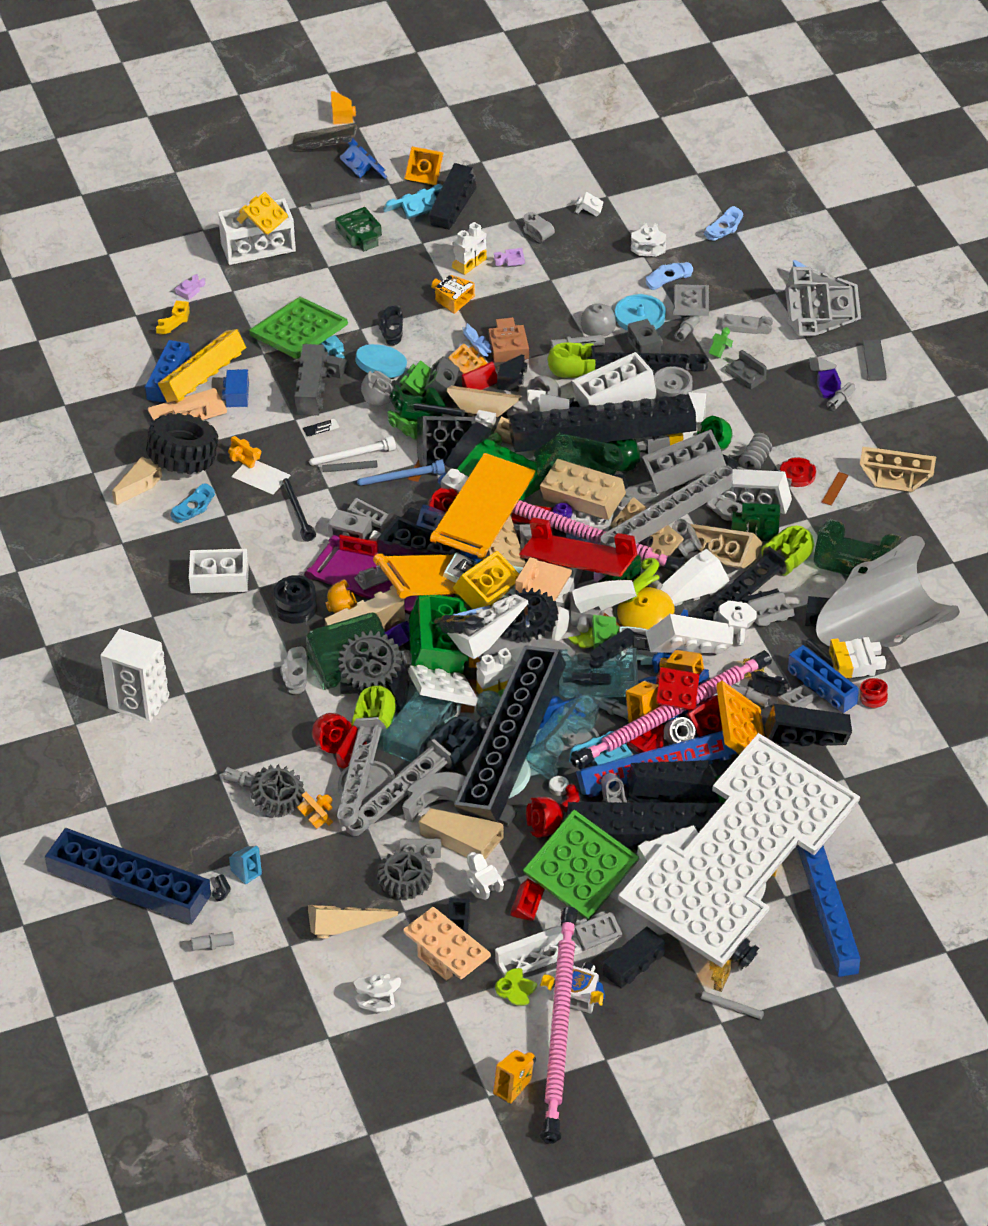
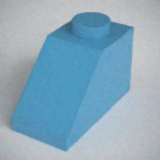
M258 846L244 847L229 857L230 870L245 885L262 874Z

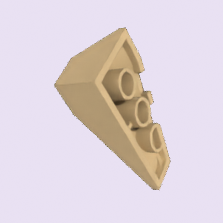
M690 524L702 545V548L698 550L702 552L707 549L722 564L744 569L757 560L763 543L754 533Z
M308 905L311 933L317 934V938H329V935H337L398 916V911L394 909L365 908V910H361V908L347 907L345 910H341V908L336 906Z

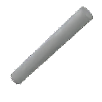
M358 192L311 202L310 207L311 209L358 200L361 197Z
M703 991L701 996L702 1000L758 1019H762L764 1011Z

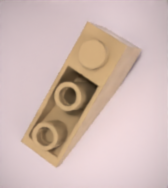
M141 457L137 463H134L132 469L123 476L119 484L114 486L112 490L114 504L119 505L152 489L162 478V471L158 464H154L152 460Z

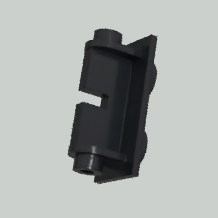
M763 671L751 672L753 680L749 679L747 685L754 688V691L764 693L766 687H769L767 694L775 697L787 693L786 689H790L789 683L785 678L780 676L771 677Z

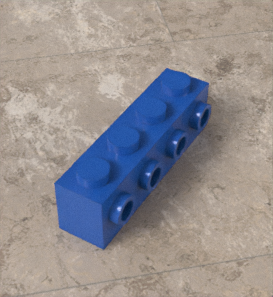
M168 340L145 386L147 400L167 402L158 383L192 357L189 343Z
M802 645L789 654L788 671L800 679L807 687L813 689L821 698L827 700L834 708L844 714L857 704L859 688L807 647Z

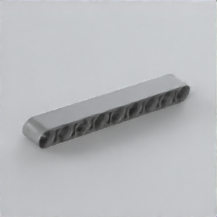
M726 465L717 467L601 536V545L616 547L614 537L617 533L635 536L636 544L729 490L733 483V469Z

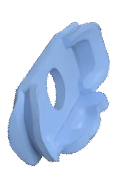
M735 206L730 207L723 216L711 226L706 227L705 237L708 240L714 241L734 233L743 218V212ZM725 223L728 225V227L721 228L718 224Z
M688 262L662 265L645 277L646 284L651 290L658 289L665 283L681 277H690L693 267ZM672 271L674 276L668 277L664 273Z
M468 323L465 328L462 327L464 336L470 340L477 353L488 356L487 353L492 352V345L486 341L484 336L478 337L476 330Z

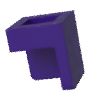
M835 368L818 371L817 385L823 398L833 397L837 390H841V380Z
M408 621L398 624L383 633L382 636L387 634L388 640L393 638L394 644H398V647L410 642Z

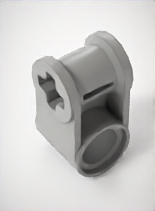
M528 212L524 215L525 225L523 231L537 242L541 243L555 233L553 225L536 213Z
M678 519L673 523L672 529L684 538L678 547L685 557L688 556L689 552L702 548L694 528L686 520Z
M613 773L605 774L601 780L603 802H627L622 781ZM616 781L614 787L608 788L610 782Z

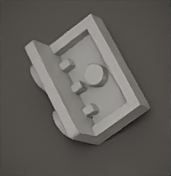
M782 591L748 601V605L756 611V620L754 622L759 626H767L774 621H785L788 617L794 616V609L786 603L785 594Z

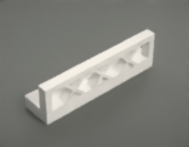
M557 926L496 948L495 962L502 975L505 977L508 972L505 968V965L514 964L517 965V968H522L524 974L557 962L558 942L563 940L562 928ZM574 929L571 940L575 943L574 955L582 953V947L575 937ZM547 950L555 951V955L550 957L543 955V953ZM525 958H536L534 963L524 962Z

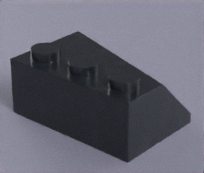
M417 417V456L420 466H429L435 463L436 460L442 459L445 464L457 443L476 422V417Z

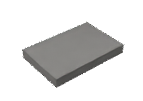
M675 284L674 315L709 316V285Z

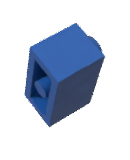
M248 369L226 370V377H223V388L225 389H222V399L226 400V407H248Z

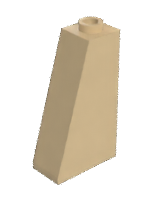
M432 808L426 814H423L419 820L420 835L428 839H441V845L467 857L469 852H475L476 854L483 855L486 860L504 838L503 824L499 822Z

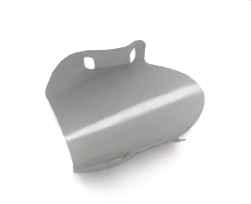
M911 536L874 561L864 562L853 568L846 582L826 602L818 616L816 633L821 642L830 647L831 639L838 638L839 642H846L854 639L863 640L864 637H869L870 643L880 642L881 647H894L904 643L915 633L937 624L952 621L959 615L960 610L958 606L935 602L928 596L919 581L917 561L921 550L925 546L920 536ZM860 567L868 568L867 572L863 574L858 573ZM903 635L900 642H894L895 638Z

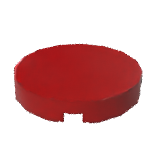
M790 458L780 466V471L785 472L786 478H791L792 487L808 486L816 478V466L812 465L805 458Z

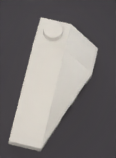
M705 549L692 557L666 580L660 590L667 593L673 600L674 606H677L689 599L698 600L703 595H716L726 589L731 582L720 560Z

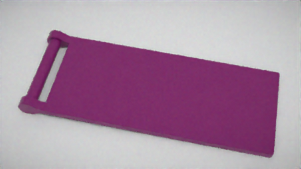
M336 535L330 537L329 543L313 565L304 572L305 577L308 579H316L330 585L345 579L350 586L347 590L367 599L375 598L374 594L380 591L383 594L391 590L390 587L393 586L391 581L388 580L363 590L354 577L360 571L372 567L376 569L377 565L373 561L374 556L340 550V547L322 572L318 573L317 570L334 547H339V537ZM444 594L442 596L454 597L456 594ZM417 595L404 598L405 613H411Z

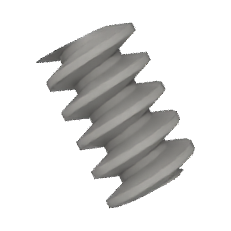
M756 433L738 460L740 466L745 469L760 470L773 448L767 435Z

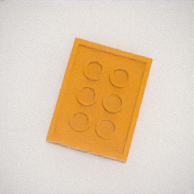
M720 681L716 684L724 743L740 755L758 733L765 737L761 709L727 683Z

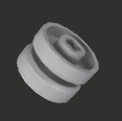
M666 367L660 369L654 375L655 398L661 396L672 397L679 394L688 395V392H692V376L683 368Z

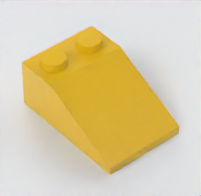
M496 551L462 574L453 586V589L472 609L489 605L491 607L516 586V579L519 573Z

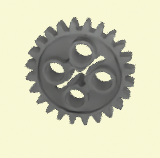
M370 631L369 635L366 636L362 632V637L359 638L355 634L354 641L348 639L349 646L343 644L344 651L339 652L341 658H338L339 670L342 671V678H346L347 684L352 682L353 688L359 685L360 691H362L364 687L368 688L378 685L386 687V681L392 683L391 676L398 677L396 671H401L399 665L402 664L401 652L398 651V644H394L393 638L388 640L387 634L381 637L378 631L374 636L372 631ZM361 649H368L365 652H360ZM381 653H386L385 656H378ZM355 666H362L360 669H354ZM375 670H380L379 673H372Z

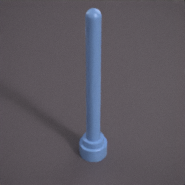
M443 459L436 460L435 463L429 466L360 478L357 480V483L362 486L432 472L441 475L445 473Z

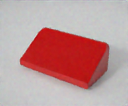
M493 362L462 375V387L483 390L497 383V372Z
M339 535L340 550L370 556L377 555L376 541Z
M356 726L350 729L336 752L338 767L345 769L349 766L358 732Z
M527 878L519 887L510 916L533 921L544 888Z

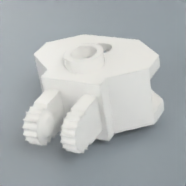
M643 223V227L631 235V251L639 256H658L666 251V234L658 230L657 223H654L653 227H648L647 223Z
M727 601L719 606V611L714 613V621L727 623L732 641L733 635H737V645H743L745 630L756 620V611L747 603Z
M469 852L466 861H468L467 864L470 870L466 871V883L470 891L476 898L484 900L489 898L490 890L501 892L504 883L496 868L491 864H487L483 855Z
M386 973L358 978L353 982L357 993H359L355 997L358 1006L374 1012L390 1011L395 1007L393 992L400 987L401 978L394 976L390 979V975Z

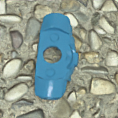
M206 483L201 484L180 505L172 508L171 518L175 522L182 523L200 513H204L215 496L214 489ZM189 502H196L198 507L192 509L187 504Z

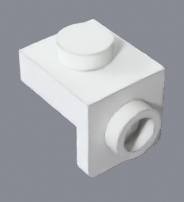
M586 192L576 200L575 212L578 214L582 209H585L598 216L601 213L603 201Z

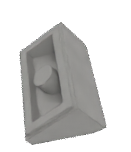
M809 357L812 371H822L837 367L836 364L820 357Z

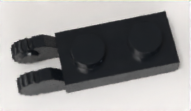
M626 628L592 650L590 653V658L592 659L589 662L591 668L597 669L602 667L604 662L629 649L633 643V631L630 628Z

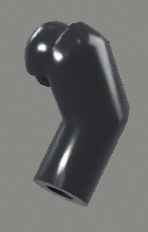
M220 874L215 878L219 888H216V892H212V896L216 901L225 900L231 891L226 877Z

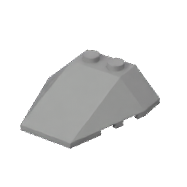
M791 267L785 289L788 321L798 336H816L861 319L857 284L841 278L828 276L824 272L814 271L810 267Z

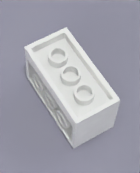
M285 198L274 201L287 213L288 217L269 235H265L249 218L242 224L236 220L240 215L239 210L242 207L218 212L221 245L229 265L296 251L293 217Z
M119 629L100 655L108 708L150 722L159 713L161 705L169 697L162 643Z

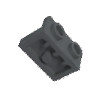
M741 350L739 351V359L726 366V372L751 390L766 380L767 367L752 357L751 354Z
M328 355V363L324 365L327 368V376L341 378L348 366V360Z

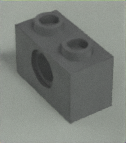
M648 319L628 324V339L637 353H661V346H663L662 338L657 335L654 325H651Z
M442 356L432 365L425 389L427 390L428 387L435 388L442 400L446 396L449 397L447 388L451 385L454 386L458 380L459 367Z

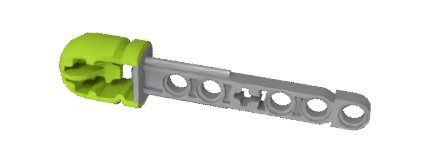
M371 686L364 689L355 706L351 726H356L358 732L341 797L342 805H339L337 817L342 826H351L357 821L380 736L388 735L395 713V698L388 689L382 686ZM365 741H371L366 745H362V743ZM362 755H367L364 759H358ZM359 784L357 788L351 789L353 785ZM356 799L353 803L347 804L349 800ZM352 814L349 818L343 819L345 815Z

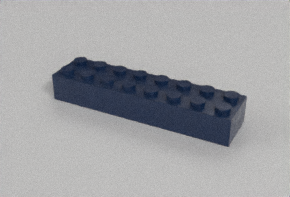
M64 828L45 855L47 872L191 925L211 896L210 879L68 828Z

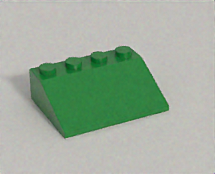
M488 439L476 445L457 468L460 473L469 477L483 454L486 453L535 470L534 477L519 501L524 500L541 489L540 485L545 479L547 470L546 467L538 462L529 460L525 456L517 454L509 448L502 447Z

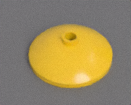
M651 587L643 588L632 602L624 601L619 603L617 607L618 620L623 627H637L647 630L669 614H674L675 612L671 597L664 591Z

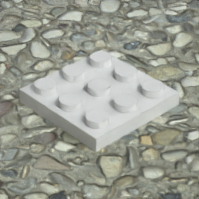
M410 665L408 673L420 695L476 706L478 698L463 674L457 672L450 674L442 669L431 670L423 665H417V667Z

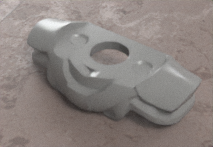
M722 494L708 501L706 505L727 521H732V514L727 512L729 507L735 506L738 509L737 512H742L741 504L725 498Z
M301 646L291 648L288 651L287 658H284V663L280 668L288 692L292 694L302 693L307 684L308 657L307 651ZM294 670H303L300 675H293Z

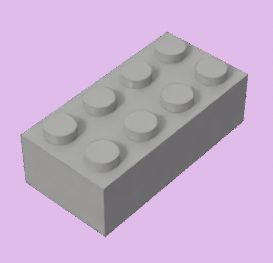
M711 430L642 456L657 494L685 484L693 479L700 478L717 467L726 465L722 451Z

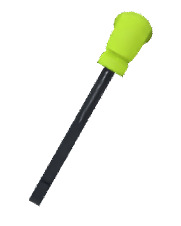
M559 343L550 350L547 361L549 369L556 376L579 378L595 369L612 363L608 360L617 361L632 353L595 352L593 343H586L584 346L581 343ZM637 353L652 370L679 367L686 371L690 369L691 371H704L708 368L709 359L703 354Z
M795 525L783 529L762 547V557L703 606L701 612L697 611L691 617L714 621V616L708 617L705 615V612L712 611L715 613L719 611V601L741 602L743 597L753 594L778 572L784 576L791 573L794 568H797L808 559L813 552V535L802 526ZM781 549V552L785 556H789V558L785 559L779 553H777V551ZM764 569L767 573L762 575L757 570ZM750 579L754 584L747 585L744 583V580Z

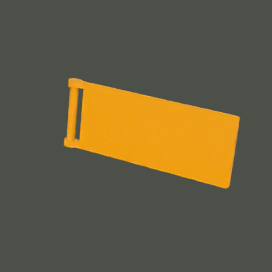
M484 453L438 527L432 532L430 542H439L476 555L479 559L484 560L497 535L534 477L535 470ZM440 534H443V535L449 536V537H451V538H454V539H457V540H460V541L469 543V544H471V545L480 547L481 549L476 548V547H473V546H470V545H468V544H465V543H462V542H459V541H456V540H453V539H450V538L445 537V536H442V535H440Z
M377 554L373 558L374 563L380 566L396 588L400 598H406L411 595L458 594L453 589L456 583L443 577L454 555L384 556L383 554Z

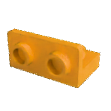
M464 343L448 357L453 364L459 367L463 374L487 364L482 356L477 357L478 353L472 346L468 348Z

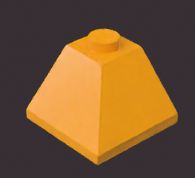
M411 146L405 179L437 185L444 153Z

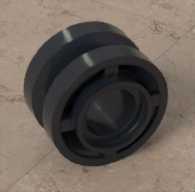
M747 937L728 960L731 963L738 962L737 968L739 970H742L744 967L747 968L759 950L757 945L750 946L751 940Z

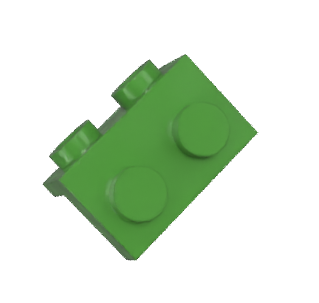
M421 360L416 365L412 364L407 370L409 375H404L399 382L401 384V391L405 388L414 396H422L426 390L425 386L431 368Z
M389 410L387 412L388 422L392 427L398 428L404 435L410 436L414 440L417 439V419L400 418L397 411Z
M593 615V648H597L600 644L619 633L616 617Z

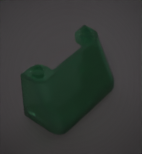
M828 519L818 531L813 561L820 569L849 576L857 565L874 561L900 544L901 536L887 534L882 538L879 546L844 537V525L837 520ZM860 567L858 573L863 574L867 572L868 568Z
M373 612L314 629L307 634L306 648L308 661L323 690L334 688L341 681L342 671L339 670L338 658H341L339 652L344 651L343 644L349 646L348 639L354 641V635L356 634L360 638L362 637V632L366 636L369 635L370 631H372L374 636L378 631L381 637L386 634L378 614ZM361 649L360 652H365L368 649ZM381 653L378 656H385L386 653ZM355 666L354 669H359L362 666Z

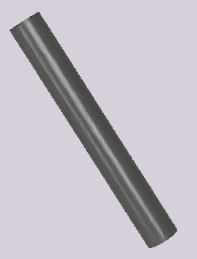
M377 460L326 464L322 465L323 472L377 468L378 466Z

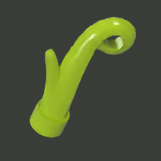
M646 558L641 562V568L645 571L633 581L637 596L643 588L659 579V575L654 576L659 567V562L655 558ZM635 596V597H633V598H631V599H628V600H626V601H627V602H632L637 596Z

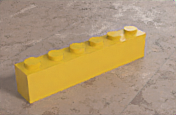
M238 330L225 331L161 380L158 385L166 401H175L177 403L184 400L186 394L194 392L198 385L208 381L207 378L209 376L217 374L219 372L218 369L230 364L232 358L240 356L241 351L246 346Z

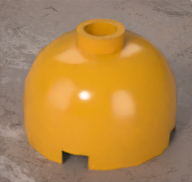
M345 579L332 585L328 591V601L325 604L330 613L334 612L335 614L345 608L350 610L357 605L353 592L351 593L350 590H347L350 586Z

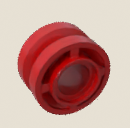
M879 678L864 680L860 685L861 703L870 708H878L885 705L888 701L887 683Z

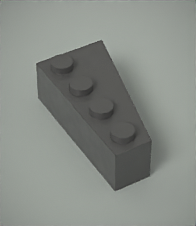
M303 344L300 358V366L302 367H299V380H297L296 384L297 392H295L294 396L298 415L319 416L320 409H323L321 394L325 393L323 378H326L327 368L324 365L328 363V352H325L324 345Z

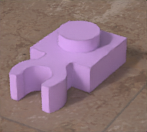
M522 248L507 249L505 253H494L496 266H501L504 263H507L508 266L525 264Z
M198 274L193 275L191 281L186 279L175 288L176 294L190 300L200 292V287L206 284L205 278L203 277L199 280Z

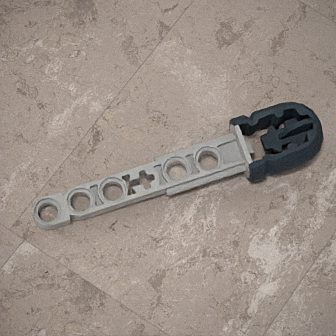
M457 716L450 719L436 733L428 737L426 740L427 750L399 772L393 781L361 807L356 821L361 827L359 829H352L350 826H347L346 831L352 836L362 834L369 828L370 824L375 823L407 796V789L416 781L435 774L444 766L452 770L460 761H463L474 752L481 741V730L477 722L467 716ZM445 740H448L446 744L450 748H456L452 754L441 745ZM422 763H428L431 765V768L425 770L422 769L420 765ZM413 774L417 777V780L409 781L406 776ZM394 788H396V789L401 788V792H400L399 790H397L395 793H393V792H394ZM380 798H386L389 801V803L387 805H381L379 804L378 800ZM366 810H372L375 813V815L373 817H367L364 815V812Z

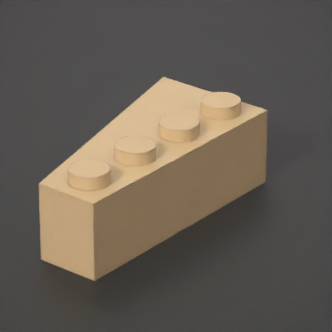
M391 586V590L383 594L381 591L374 594L375 598L366 602L362 600L350 610L345 608L325 618V632L332 646L336 647L346 644L348 639L354 641L355 634L359 638L362 637V632L366 636L369 635L370 631H372L373 635H376L378 631L381 634L405 622L404 598H400L396 588Z

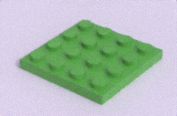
M299 296L251 328L249 333L251 337L298 359L301 357L303 344L319 345L347 326L348 320Z
M573 810L525 867L523 873L568 907L576 908L578 914L589 921L639 861V856L580 813Z

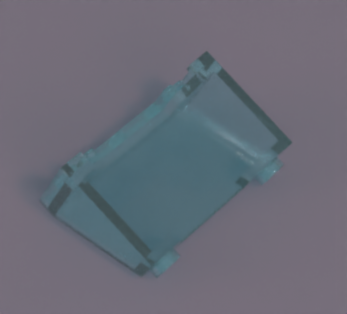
M626 648L624 656L617 655L616 661H605L604 665L597 669L591 668L589 662H578L577 655L573 656V658L570 657L568 649H558L566 663L559 680V693L562 697L568 699L581 697H626V691L638 684L636 648ZM590 671H593V673L611 674L612 680L610 685L590 686L587 684L572 683V673H590Z
M582 695L561 705L533 740L526 757L530 768L549 780L557 776L558 757L564 748L561 740L562 736L567 730L575 734L582 729H587L588 732H591L596 725L600 701L590 695Z

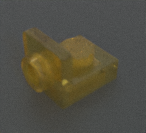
M728 960L722 968L712 961L709 962V970L713 971L711 980L714 981V990L722 992L731 973V960Z

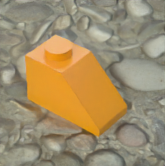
M331 91L333 124L353 123V116H356L355 106H352L351 99Z

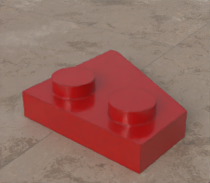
M660 724L627 742V746L637 753L663 747L664 725Z

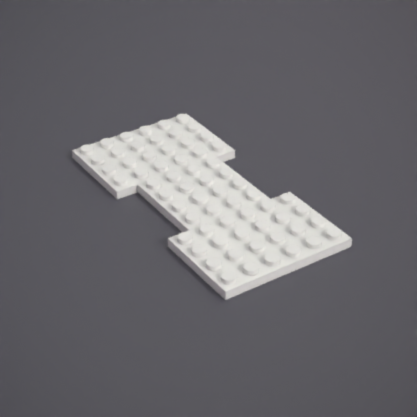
M759 733L713 785L712 791L727 799V801L685 850H681L666 840L618 896L619 901L721 968L769 911L770 906L754 897L796 845L815 855L860 800V796Z

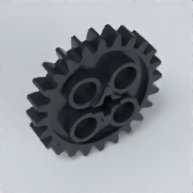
M523 588L522 593L515 590L516 595L528 600L527 607L530 626L526 627L525 609H523L502 634L505 633L506 638L512 636L513 641L520 638L521 642H523L524 638H527L530 642L531 637L538 640V635L540 634L545 637V631L551 632V626H556L555 621L558 620L557 614L559 612L556 601H553L552 596L548 597L547 592L541 594V589L534 592L533 588H531L529 592H526V589Z

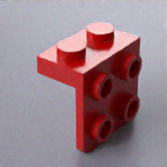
M661 667L656 676V684H658L657 704L693 711L697 701L699 674Z

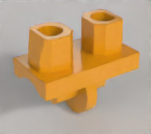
M236 436L231 437V446L228 450L230 459L234 462L240 461L249 468H253L255 461L260 459L261 450L257 447H250L249 442L245 439L240 440Z
M304 792L302 797L305 800L297 807L305 817L313 810L315 811L308 820L316 829L324 823L330 826L333 821L324 810H332V797L319 794L316 797L318 800L316 802L307 792Z

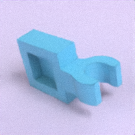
M336 335L320 343V345H324L325 352H328V355L333 354L335 357L345 359L342 354L344 352L343 343Z

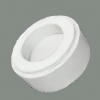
M555 776L549 781V791L556 796L565 795L567 793L565 788L569 785V781L563 776Z

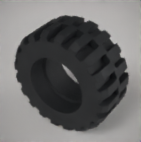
M182 413L162 415L150 424L146 445L147 455L154 464H158L160 468H165L167 471H175L180 474L199 473L207 470L214 463L218 445V433L209 422L203 421L200 417H193L190 414L182 415Z

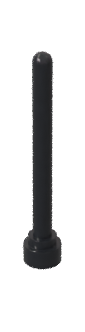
M284 478L282 481L301 525L300 535L302 540L306 542L312 541L316 537V532L312 526L308 525L290 480Z

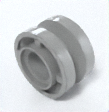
M685 717L672 719L664 726V738L670 745L693 739L695 737L694 724ZM678 727L682 731L681 736H679L677 733Z

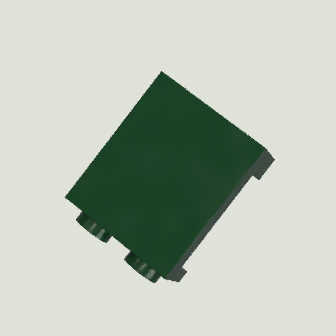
M394 385L393 391L390 392L389 396L400 418L417 419V417L443 415L414 410L415 403L445 407L435 388L428 387L424 397L404 395L400 387Z

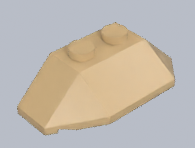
M452 385L447 388L448 394L458 407L465 410L469 416L476 417L478 410L496 413V417H499L521 400L520 395Z
M863 446L860 458L861 468L875 487L913 492L934 475L936 457Z

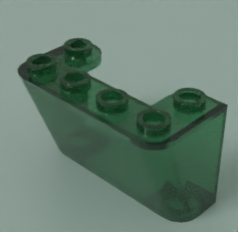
M560 433L534 452L537 474L541 477L547 476L557 459L609 475H615L623 463L622 452L616 445Z

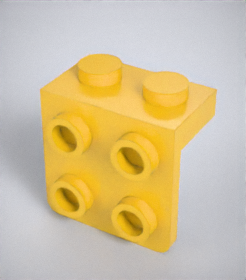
M263 192L259 197L255 196L249 202L250 205H244L239 210L240 215L236 220L242 224L249 218L265 235H269L287 219L288 215L266 192Z

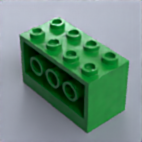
M417 595L409 616L411 666L423 665L428 669H442L450 674L455 672L463 673L464 662L468 661L469 656L460 651L450 636L441 631V627L436 629L437 624L434 623L437 617L467 611L466 607H464L463 599L442 595Z

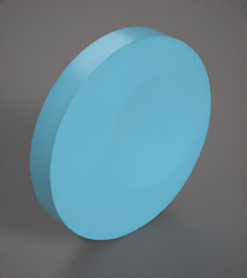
M635 294L627 296L617 303L615 318L617 324L627 331L629 323L648 319L656 330L665 321L666 309L664 304L653 296Z
M370 344L360 347L356 353V364L367 373L369 371L371 373L379 371L391 378L402 375L406 370V357L394 348Z

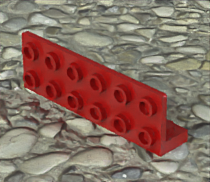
M532 517L529 521L532 537L519 553L520 558L529 559L531 557L546 563L621 577L637 556L635 536L617 533L614 537L616 547L553 536L550 520Z

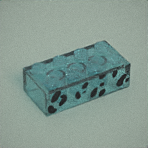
M416 691L383 734V751L413 762L427 750V738L436 733L440 727L457 714V702L423 696Z

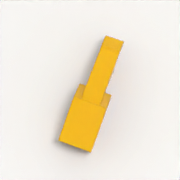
M175 301L172 316L158 320L156 333H170L180 324L187 322L190 311L189 301Z

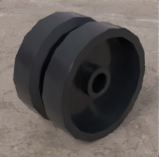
M300 575L284 577L277 582L274 587L275 612L278 618L291 624H299L310 620L317 611L314 583L307 577Z

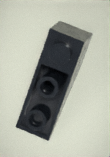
M402 661V664H399L401 671H396L398 677L391 676L392 683L385 682V688L395 698V713H398L400 719H404L409 690V673Z

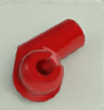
M569 784L565 788L567 799L560 804L563 812L568 811V802H579L580 800L579 790L574 784Z

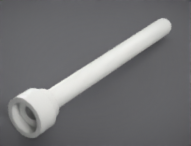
M388 436L379 443L311 458L309 463L313 466L381 449L388 451L396 450L394 437Z

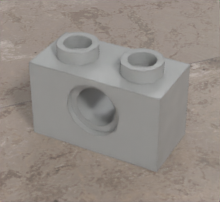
M336 510L328 523L329 538L332 535L338 537L339 535L367 540L372 532L371 518Z

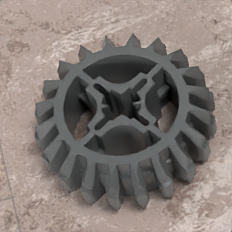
M270 764L268 769L263 767L261 772L255 774V778L251 781L250 792L252 793L251 799L255 800V806L260 805V812L267 810V815L273 812L275 817L279 813L284 817L287 812L291 814L294 809H297L303 801L302 794L305 790L303 788V781H299L300 775L294 776V769L289 772L287 766L282 769L279 764L276 768Z
M403 849L400 853L395 850L394 855L388 854L387 858H382L377 873L380 888H383L384 893H389L390 897L396 895L398 900L401 897H405L407 900L409 896L416 898L417 894L423 895L424 890H428L433 876L430 861H427L426 856H421L420 852L414 854L412 849L409 852Z

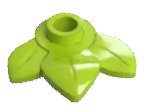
M589 627V630L585 633L580 632V635L568 637L569 641L579 645L581 648L593 647L592 628Z
M522 968L511 969L504 978H501L496 983L495 992L498 996L507 998L514 1005L524 1006L530 1003L528 996L535 991L537 983L522 978Z

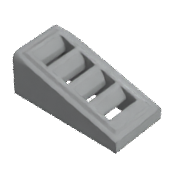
M358 498L354 499L347 510L349 513L371 518L372 526L378 528L382 526L388 517L387 513Z
M803 684L779 696L776 704L804 708L814 701L818 694Z

